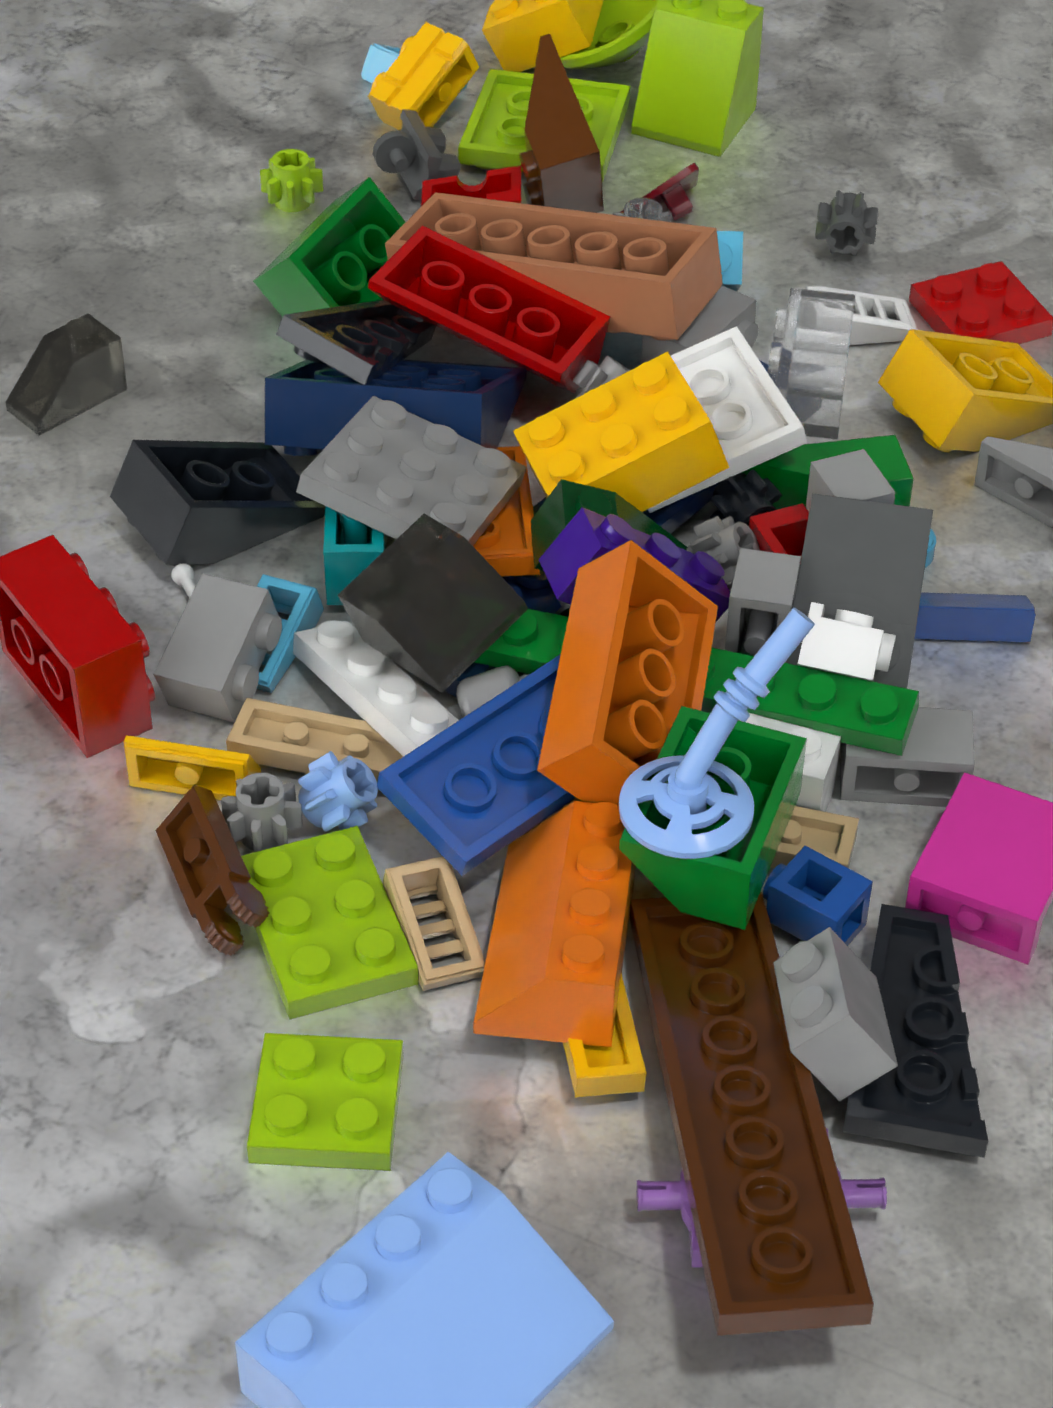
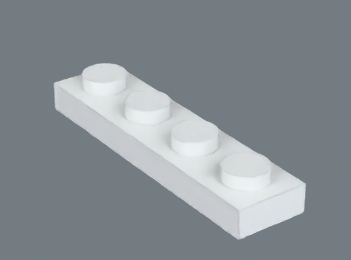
M347 620L326 621L316 628L294 632L293 654L403 757L459 721Z

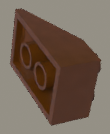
M551 35L540 36L524 128L527 151L519 154L521 166L527 180L526 183H523L527 203L594 213L604 211L600 151Z

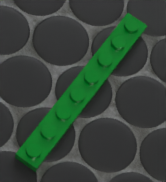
M445 591L424 639L427 652L494 667L509 666L516 672L531 674L561 654L568 617ZM711 647L701 711L712 712L717 704L713 696L718 690L726 692L723 686L728 678L736 680L733 671L737 667L745 668L754 656ZM784 663L766 685L770 691L765 698L757 696L756 698L760 703L755 710L747 708V711L752 714L841 736V743L902 756L919 707V691Z

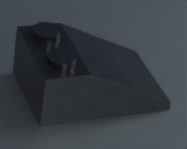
M133 440L110 495L111 499L125 514L128 522L139 531L154 549L157 557L166 565L172 566L182 563L215 564L320 519L325 515V505L296 492L300 476L272 445H265V442Z

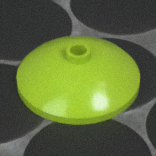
M603 0L591 47L561 57L564 68L573 70L601 68L633 58L648 43L654 9L661 0Z

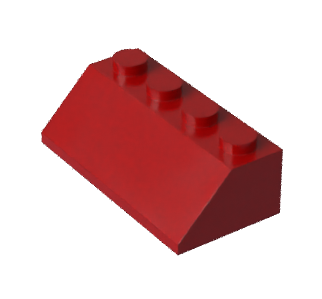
M423 225L371 277L368 284V289L388 303L462 340H466L509 363L525 368L527 371L573 394L580 387L573 382V379L585 362L589 360L597 365L599 363L611 317Z

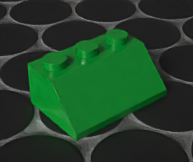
M368 177L333 201L253 282L282 317L284 314L383 300L368 289L369 280L388 261L385 243L406 221L373 180Z
M681 706L657 759L686 755L710 713ZM737 721L714 761L727 766L745 781L753 796L754 816L746 836L731 849L706 858H674L656 853L642 846L626 829H624L620 838L619 849L680 912L745 930L801 792L807 738ZM707 771L706 774L718 783L721 792L735 795L733 789L724 779ZM657 772V773L651 775V776L647 779V781H651V779H652L656 774H658L659 772ZM653 800L638 804L639 809L650 822L664 830L667 829L670 819L663 816L657 810ZM707 804V810H708V809H710V808L712 807V806H710L709 804ZM724 814L717 822L710 826L693 829L692 834H701L715 830L727 823L731 818Z

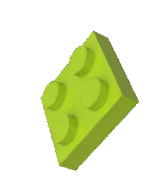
M265 1033L247 1141L248 1163L391 1171L403 1066V1040Z

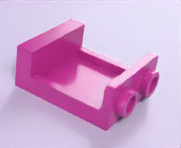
M964 772L910 876L905 908L948 915L953 938L1029 965L1038 944L1042 921L1053 900V802Z

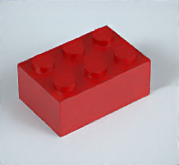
M54 535L0 556V640L2 651L83 754L89 758L124 742L126 735L135 737L153 729L150 702L155 700V692L145 670L144 658L150 654L146 637L135 622L128 624L120 615L110 591L106 587L98 588L93 583L81 557L77 553L69 554Z

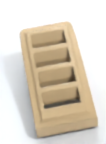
M441 856L385 869L382 884L417 963L418 981L422 991L483 977L485 960L452 865ZM436 894L438 898L437 901L412 906L410 901L411 899ZM442 913L445 914L447 919L421 926L417 922V919ZM453 933L456 939L427 947L423 940ZM456 953H462L465 960L464 962L433 969L430 961L431 959Z

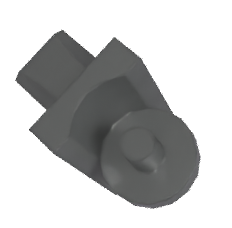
M403 109L400 115L402 131H390L383 134L373 147V157L377 166L382 171L388 173L399 172L413 199L421 200L422 181L458 176L461 163L456 155L444 153L446 137L441 129L425 127L417 111Z

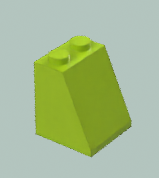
M661 0L654 9L632 120L631 134L721 157L756 109L764 7L748 4L744 0Z

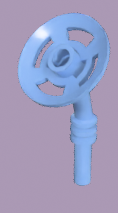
M793 608L745 668L737 667L733 671L736 680L728 678L723 684L726 692L718 690L713 696L717 704L686 755L669 756L653 760L639 767L627 778L619 796L620 819L627 832L642 846L669 857L699 859L723 853L737 845L746 836L754 816L752 793L745 781L736 772L714 761L737 721L746 722L750 717L747 708L755 710L760 703L756 697L765 698L770 692L766 686L815 625L804 613ZM707 771L724 779L733 789L735 795L721 792L720 786L711 776L706 774ZM659 772L651 779V781H646V779L649 778L651 775ZM653 800L657 810L663 816L670 819L667 829L664 830L650 822L643 815L638 804ZM707 804H709L710 806H712V807H711L710 809H708V810H707ZM724 814L731 818L727 823L715 830L701 834H692L693 829L710 826L717 822Z

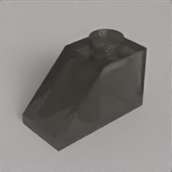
M89 313L80 318L73 319L66 325L44 335L6 400L7 411L40 436L126 391L127 383L121 337Z

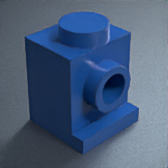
M804 846L787 866L781 863L773 869L764 885L763 898L767 900L766 909L770 923L803 941H808L830 927L848 946L866 926L873 881Z

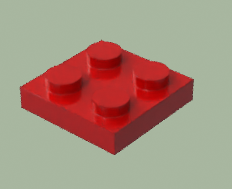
M1002 261L987 263L980 267L948 275H940L933 279L911 284L909 302L935 332L1018 344L1052 336L1053 316Z

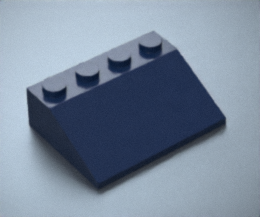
M403 359L369 384L362 385L324 362L317 363L304 360L265 377V445L284 446V454L315 455L317 454V449H324L372 396H375L382 400L396 402L404 407L406 411L431 423L448 426L459 436L485 448L497 449L525 384L527 369Z

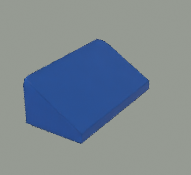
M921 592L914 639L1030 642L1036 616L1035 607L1026 595Z

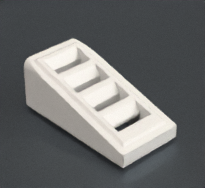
M806 286L803 319L813 348L900 342L904 340L910 329L917 330L905 299L823 286ZM897 317V320L888 319V318Z

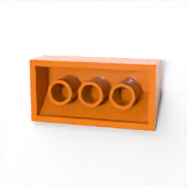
M632 540L578 568L537 768L538 772L582 802H610L619 805L620 792L627 778L639 767L658 758L681 706L700 711L702 709L718 606Z
M573 801L508 845L473 1023V1034L568 1043V1038L582 1040L583 1045L612 1047L620 977L630 916V903L636 866L619 849L620 838L625 829L620 819L619 805L610 802Z

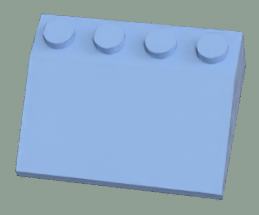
M447 1152L235 1342L241 1393L259 1408H534L614 1329V1320L499 1189L450 1152Z

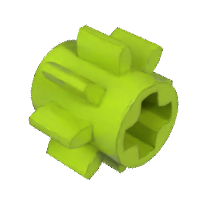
M298 149L281 150L269 159V169L260 170L261 192L268 193V203H275V206L282 211H303L315 203L314 193L323 192L322 169L315 168V158H309L304 151Z

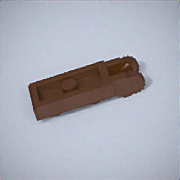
M194 784L155 831L191 916L198 920L202 932L206 934L204 937L208 939V943L213 948H216L219 953L222 952L225 955L229 954L232 956L244 945L245 940H243L244 936L240 933L241 929L238 922L224 911L228 904L233 914L238 917V920L240 919L244 924L246 923L250 927L254 926L255 928L264 922L270 912L267 910L268 907L265 905L266 901L262 893L248 882L251 879L250 874L212 790Z

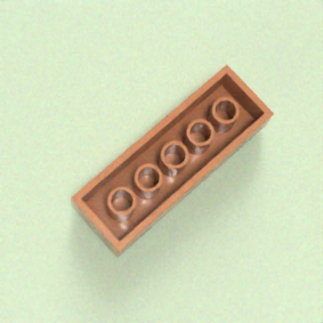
M436 192L385 243L389 260L423 225L611 316L607 329L608 333L626 332L651 336L656 340H678L723 285L717 228Z

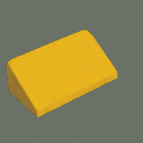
M126 735L123 742L129 786L186 795L195 784L212 790L215 799L221 800L222 797L226 796L236 797V780L239 778L243 779L251 774L261 773V767L250 754Z

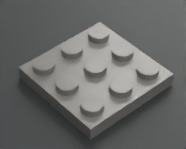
M372 396L301 473L296 492L457 567L520 487L527 467L509 459L505 453L497 449L485 448L459 436L448 426L434 424L406 411L404 407L396 402Z

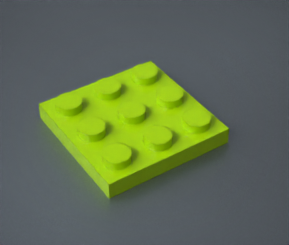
M498 69L489 70L458 146V160L461 164L473 165L484 170L521 165L519 154L527 151L524 128L534 74ZM569 78L600 151L601 178L603 182L630 103V86Z

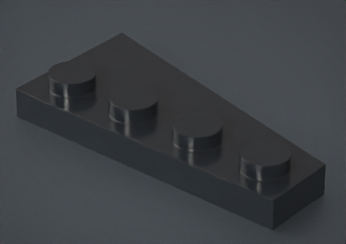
M383 299L284 314L276 335L293 344L294 352L300 357L312 362H324L362 385H366L431 341L437 326L419 317H415Z
M881 904L870 971L877 977L898 1066L849 1095L843 1132L985 1158L988 1136L985 1120H981L978 1104L980 1091L976 1069L972 1068L968 1048L969 1030L966 1013L962 1012L958 992L960 980L948 915Z

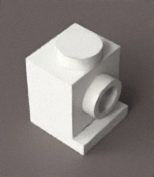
M811 602L808 617L815 625L803 639L798 666L873 681L875 670L888 672L896 635L872 628L874 617L857 612L837 609L835 620L824 618V604Z

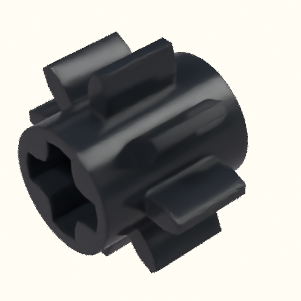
M750 470L747 475L744 473L736 474L719 482L710 500L719 510L715 511L709 519L718 516L723 520L731 516L733 517L734 524L743 522L749 526L751 516L777 510L773 504L782 497V493L768 478L762 479L755 470Z

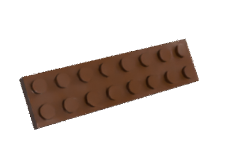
M762 892L759 894L745 930L682 913L666 897L631 899L630 924L717 1336L871 1325L874 1303L811 1072L790 1051L773 964L780 957Z

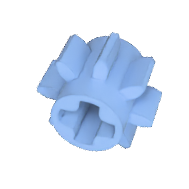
M330 751L308 764L310 772L298 780V783L302 786L298 799L299 803H301L302 812L309 822L316 827L323 828L325 832L337 825L340 830L354 826L360 827L368 822L366 813L377 808V803L374 799L377 796L378 788L376 787L377 782L374 774L364 762L353 758L351 755L338 762L336 756Z

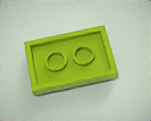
M358 826L241 856L251 877L248 882L262 893L266 901L265 905L268 907L267 910L270 912L264 922L257 926L255 930L289 1020L419 984L417 963Z

